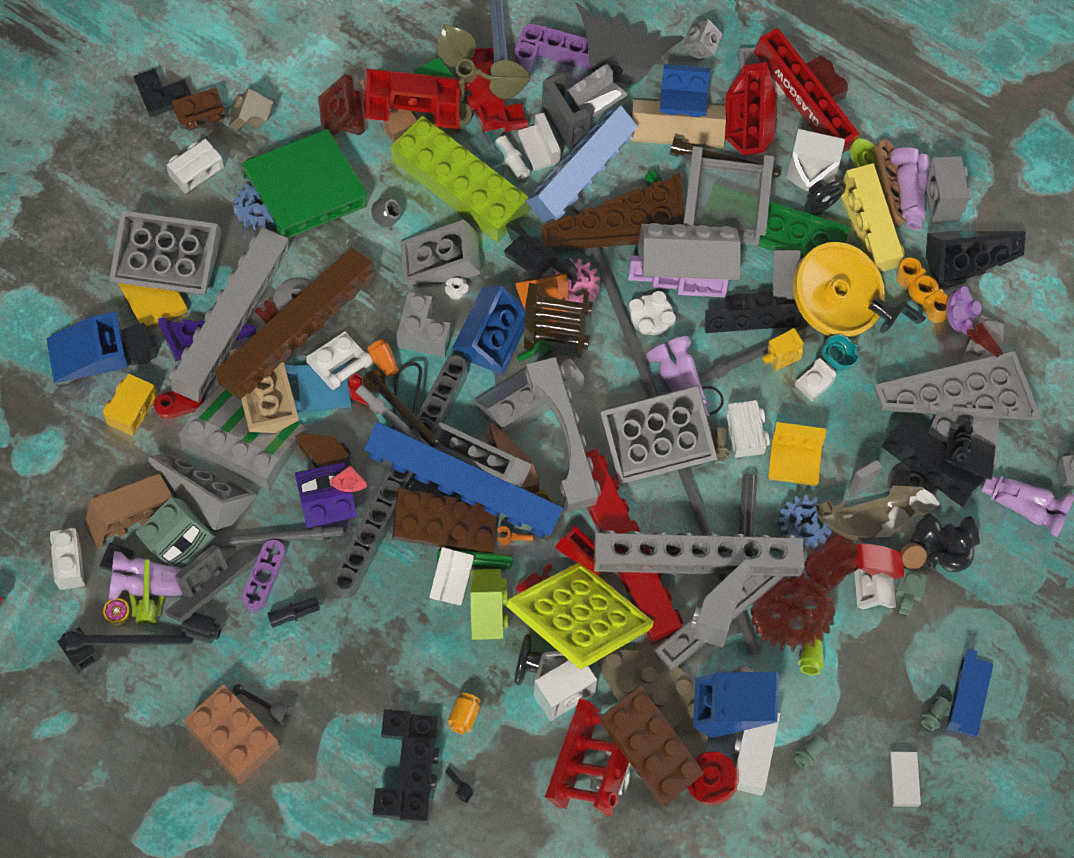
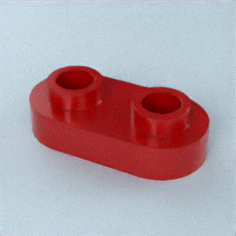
M169 391L156 397L154 408L160 418L172 419L193 413L204 402V396L197 402L192 399L189 400L187 397L174 391ZM164 402H170L168 406H162Z

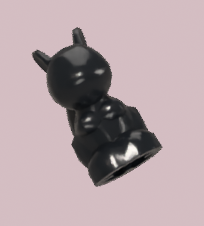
M929 513L924 515L915 527L916 532L910 540V543H923L925 545L941 542L946 551L937 550L930 553L927 557V565L931 569H935L936 565L939 564L949 572H960L970 567L975 556L974 546L980 544L979 533L972 516L964 518L960 526L954 527L952 524H947L943 527L939 520Z

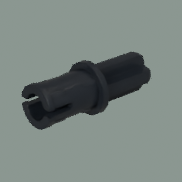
M311 597L295 604L289 602V605L267 612L272 628H275L293 620L297 622L298 618L319 611L320 604L316 597Z

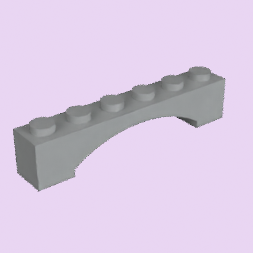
M556 357L526 364L525 375L531 395H537L549 406L565 436L569 467L567 479L561 481L560 492L566 512L596 505L601 491L598 481H593L591 472H593L591 458H586L584 452L586 448L584 435L579 434L577 425H579L577 412L572 411L570 402H572L570 389L565 388L563 383L565 379L563 366L557 364Z

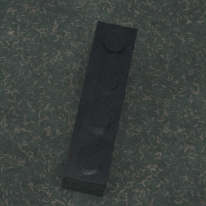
M906 416L890 431L881 446L961 507L974 495L985 479L946 462L947 446Z

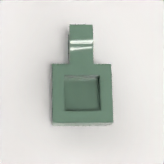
M904 569V577L899 578L895 595L902 596L898 613L909 616L914 600L921 601L928 575Z

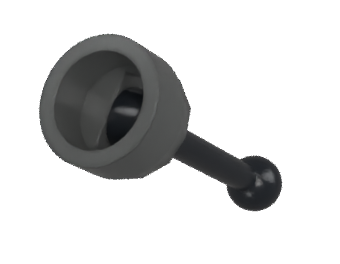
M236 684L233 687L235 694H242L268 708L274 722L284 725L292 713V706L284 702H276L271 705L244 690L241 684Z

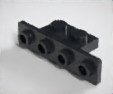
M510 222L505 225L509 237L513 241L503 250L508 259L536 278L542 276L552 267L561 274L567 273L568 279L575 283L578 280L575 272L576 266L570 259L562 258L556 250L544 246L537 237L534 236L532 238L522 227H516Z
M773 292L736 293L725 296L726 309L705 311L704 329L706 333L799 327L802 322V314L796 304L777 305Z

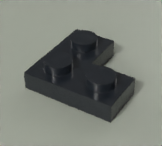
M156 69L133 76L149 117L174 110L172 101L191 95L185 79L162 86Z

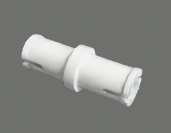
M499 137L495 141V146L504 157L503 161L506 166H510L518 180L527 178L530 175V170L521 159V153L515 150L508 137Z

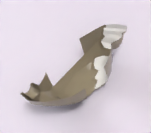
M892 486L888 497L844 509L842 507L845 500L835 507L830 500H827L823 504L816 503L815 508L818 518L830 529L850 540L865 542L873 537L889 538L900 531L914 514L919 516L926 515L930 510L936 509L940 503L933 494L923 487Z

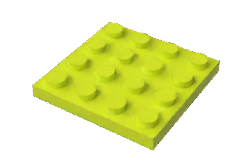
M579 563L509 598L507 607L580 670L650 631L654 621L602 578Z

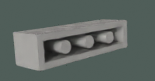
M441 422L434 434L439 440V444L435 448L518 487H522L532 464Z

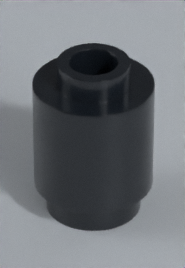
M194 612L190 618L184 620L181 625V633L186 634V637L210 644L214 639H219L222 631V625L219 624L218 618Z

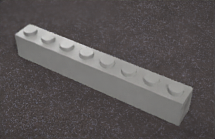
M263 227L258 235H253L249 244L250 248L247 253L244 252L241 255L236 272L232 271L230 273L227 287L225 290L221 289L218 293L215 307L207 311L204 319L205 323L202 328L198 327L195 331L192 345L184 349L180 365L172 369L169 377L172 391L197 402L201 400L216 374V369L224 361L288 253V238Z

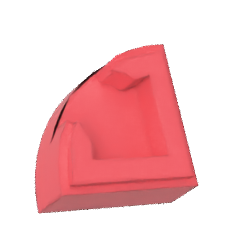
M351 465L330 479L333 487L344 492H356L367 487L366 481Z

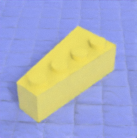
M874 163L847 170L843 181L846 189L841 196V200L863 252L874 262L879 272L899 268L905 256L904 248L899 243Z

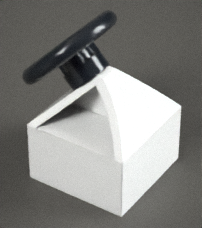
M798 129L787 178L811 194V197L805 204V212L812 215L818 214L836 203L846 189L843 181H835L845 139Z
M526 634L524 636L514 683L517 686L521 685L526 671L536 673L534 697L550 722L576 707L579 699L587 700L595 695L597 679L588 666L580 670L559 651L545 652L544 654L530 651L532 635Z

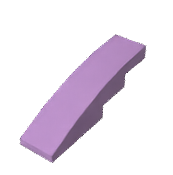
M630 256L629 281L652 282L653 288L677 289L678 295L726 296L728 279L644 277L640 257Z

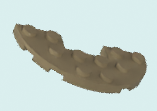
M638 650L613 651L597 660L616 703L634 688L641 685L692 757L695 758L706 751L708 736L693 727L695 684L680 668L677 667L671 672L657 655Z

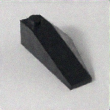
M947 231L927 233L926 259L932 276L937 281L939 287L961 285L967 282L966 279L975 275L980 276L994 266H1002L1024 255L1026 232Z

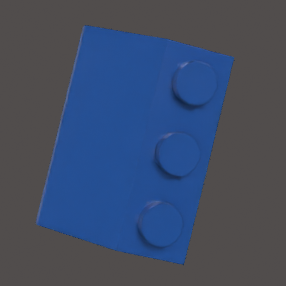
M501 285L482 287L452 348L468 362L496 373L504 374L524 332L525 310L523 305Z

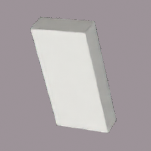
M890 752L892 806L919 807L921 801L917 752Z

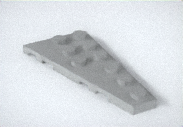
M981 315L959 364L1003 354L1004 324ZM936 414L928 431L929 434L947 446L949 428L957 429L962 422H970L973 426L972 437L996 446L993 467L994 469L996 468L999 418Z
M1015 351L876 384L873 388L881 411L1039 420L1041 417Z

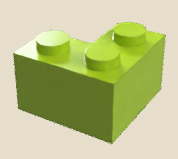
M501 569L470 570L472 640L503 639V629H508V613H503L502 605H507L506 578H501Z

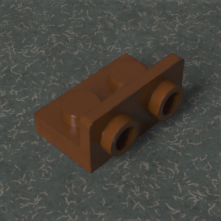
M217 87L172 101L180 128H186L187 131L197 129L201 123L209 121V124L217 123L223 120V116H226V110L223 107Z

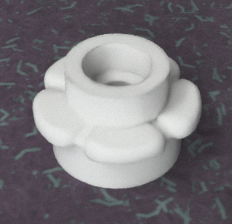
M449 278L446 281L445 292L450 298L461 299L468 292L469 286L464 278Z

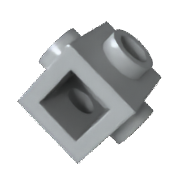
M709 19L693 23L687 32L683 46L696 59L710 57L717 51L722 33Z

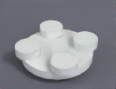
M656 291L652 295H646L639 299H633L629 303L632 324L642 334L658 335L665 332L675 323L676 317L673 309L666 300V295L661 291Z

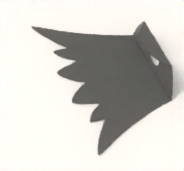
M575 2L587 35L589 62L592 72H595L605 64H608L609 67L618 65L622 68L623 72L620 74L613 71V79L631 85L641 81L652 66L670 48L685 38L671 37L659 40L660 33H653L646 37L643 24L635 25L627 30L625 23L619 16H616L608 24L601 14H598L597 19H595L589 11Z

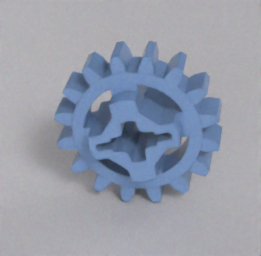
M247 183L244 184L245 190L238 189V197L233 199L235 204L233 206L234 212L237 214L238 221H243L246 228L252 224L253 230H257L258 226L266 229L267 224L274 227L275 223L254 187L249 186Z
M807 495L804 496L803 501H800L797 496L794 497L793 504L787 501L784 506L785 509H781L779 516L782 518H779L777 525L783 526L779 530L780 535L786 534L793 535L796 538H803V551H806L808 545H811L814 550L817 549L818 542L824 545L827 540L826 537H830L832 530L822 521V529H820V525L817 523L819 518L815 508L818 498L815 497L811 502ZM789 517H791V521L794 523L792 528L789 524Z

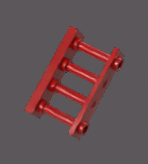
M579 699L545 798L556 807L563 809L567 808L571 798L594 802V808L606 817H611L613 809L617 804L618 794L629 761L615 742L591 738L595 725H602L598 718L603 714H600V710L585 699ZM587 749L612 752L607 767L582 763ZM578 774L603 777L598 792L574 788Z

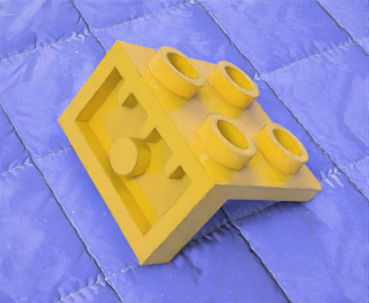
M776 422L772 434L768 479L817 486L819 483L821 451L826 438V429Z

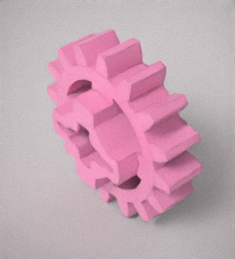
M578 259L577 263H574L578 280L573 289H571V286L574 282L568 279L569 301L583 303L584 291L589 292V300L595 301L596 294H599L600 277H597V270H590L591 263L589 262L582 265V259ZM552 268V274L549 275L561 274Z

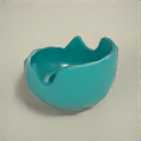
M841 334L828 337L821 348L823 361L828 362L835 371L848 370L854 367L860 359V356H857V344Z

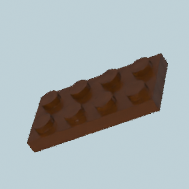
M399 488L396 493L392 539L454 550L494 553L497 516L484 511L485 505L478 502L473 506L460 500V498Z
M641 685L634 688L598 718L661 807L669 804L704 774Z

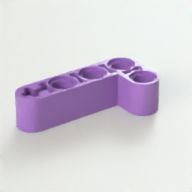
M528 24L522 29L515 48V63L521 65L527 72L534 69L538 57L592 71L589 62L587 38L536 24Z

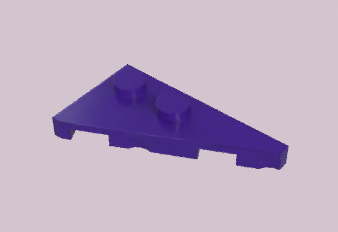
M166 318L158 319V325L175 362L181 360L184 349L192 345L195 331L198 327L202 328L205 321L195 322L183 319L182 322L166 321ZM245 324L235 341L255 335V326Z

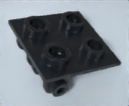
M962 422L957 429L950 427L945 461L970 471L977 476L992 480L996 446L972 437L973 426L970 422Z

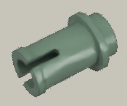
M937 696L928 712L921 715V724L930 731H934L935 728L938 729L941 726L940 721L951 708V703L947 699Z
M814 735L802 750L796 751V756L794 757L796 763L804 769L812 767L816 757L827 748V743L820 736Z

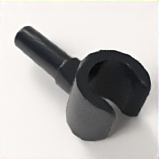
M450 767L447 768L445 772L456 786L459 787L455 795L461 801L467 803L473 796L471 786L460 780Z

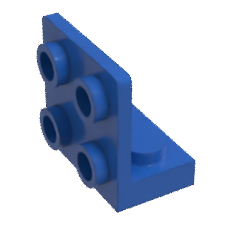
M664 64L660 112L668 115L706 116L710 68Z

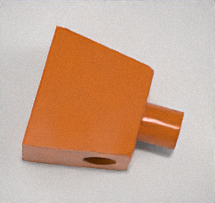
M567 273L530 278L515 283L524 310L529 283L539 284V294H543V297L569 301ZM543 307V309H549V310H556V311L568 312V311H565V310H558V309H551V308H545V307ZM542 319V320H548V321L557 322V321H555V320Z

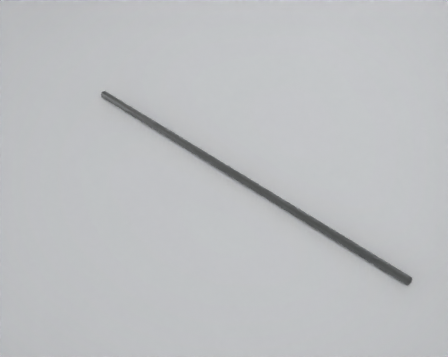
M579 196L572 203L576 214L582 213L584 210ZM600 247L590 248L648 397L658 395ZM687 467L678 469L677 471L702 534L713 533ZM719 575L721 582L728 575ZM743 611L736 617L750 655H754L760 652Z

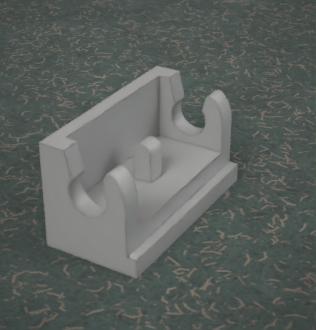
M774 250L773 296H776L775 300L777 303L796 304L793 294V278L796 267L800 262V250Z

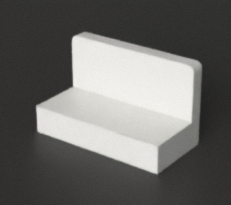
M545 114L535 115L534 126L518 130V137L534 171L560 163L561 153Z
M442 547L429 598L462 605L474 556Z
M854 558L857 607L867 609L883 605L891 609L895 608L894 578L883 573L871 575L859 569L857 559Z

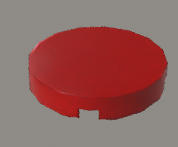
M716 751L703 752L695 757L694 760L704 774L687 787L691 796L698 802L710 806L722 804L730 799L736 792L739 783L738 769L732 759Z

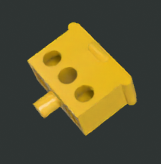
M792 328L790 331L769 341L767 355L762 356L765 365L771 362L775 371H778L802 359L804 342L796 329Z

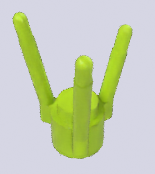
M149 559L144 560L143 600L139 601V605H137L136 596L129 593L132 617H136V623L153 624L157 622V617H161V608L165 596H159L156 605L155 601L149 600Z

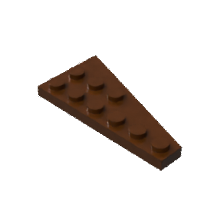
M680 173L673 175L671 179L663 182L661 180L654 182L652 186L645 189H636L605 201L603 205L584 209L582 213L572 217L566 216L542 225L543 245L547 248L551 247L556 251L636 245L639 243L641 224L683 225L685 209Z

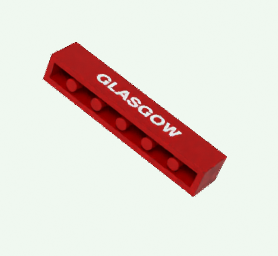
M776 28L761 36L754 50L755 55L761 63L766 62L768 64L771 76L815 133L845 139L842 154L850 150L851 144L858 139L860 133L781 30Z

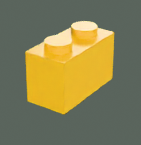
M128 373L126 378L118 383L116 394L112 401L109 400L104 407L103 415L107 425L134 436L158 396L155 385Z

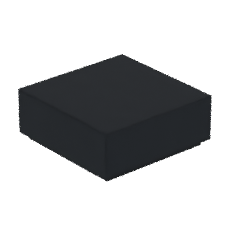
M109 542L99 566L101 569L112 572L115 551L121 552L129 560H132L135 554L134 551Z

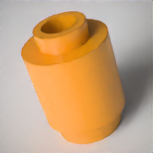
M461 693L460 697L456 698L447 720L452 731L458 734L472 731L481 709L479 698L469 693Z

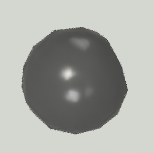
M382 197L372 205L371 215L378 225L391 227L400 220L401 208L398 202L391 197Z

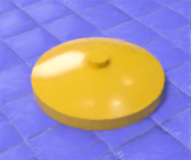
M841 242L821 244L809 251L796 267L793 278V294L796 305L804 319L820 333L827 336L841 334L851 338L865 332L878 320L879 315L869 310L868 306L872 304L871 301L875 296H878L883 301L885 300L883 280L874 262L860 249Z

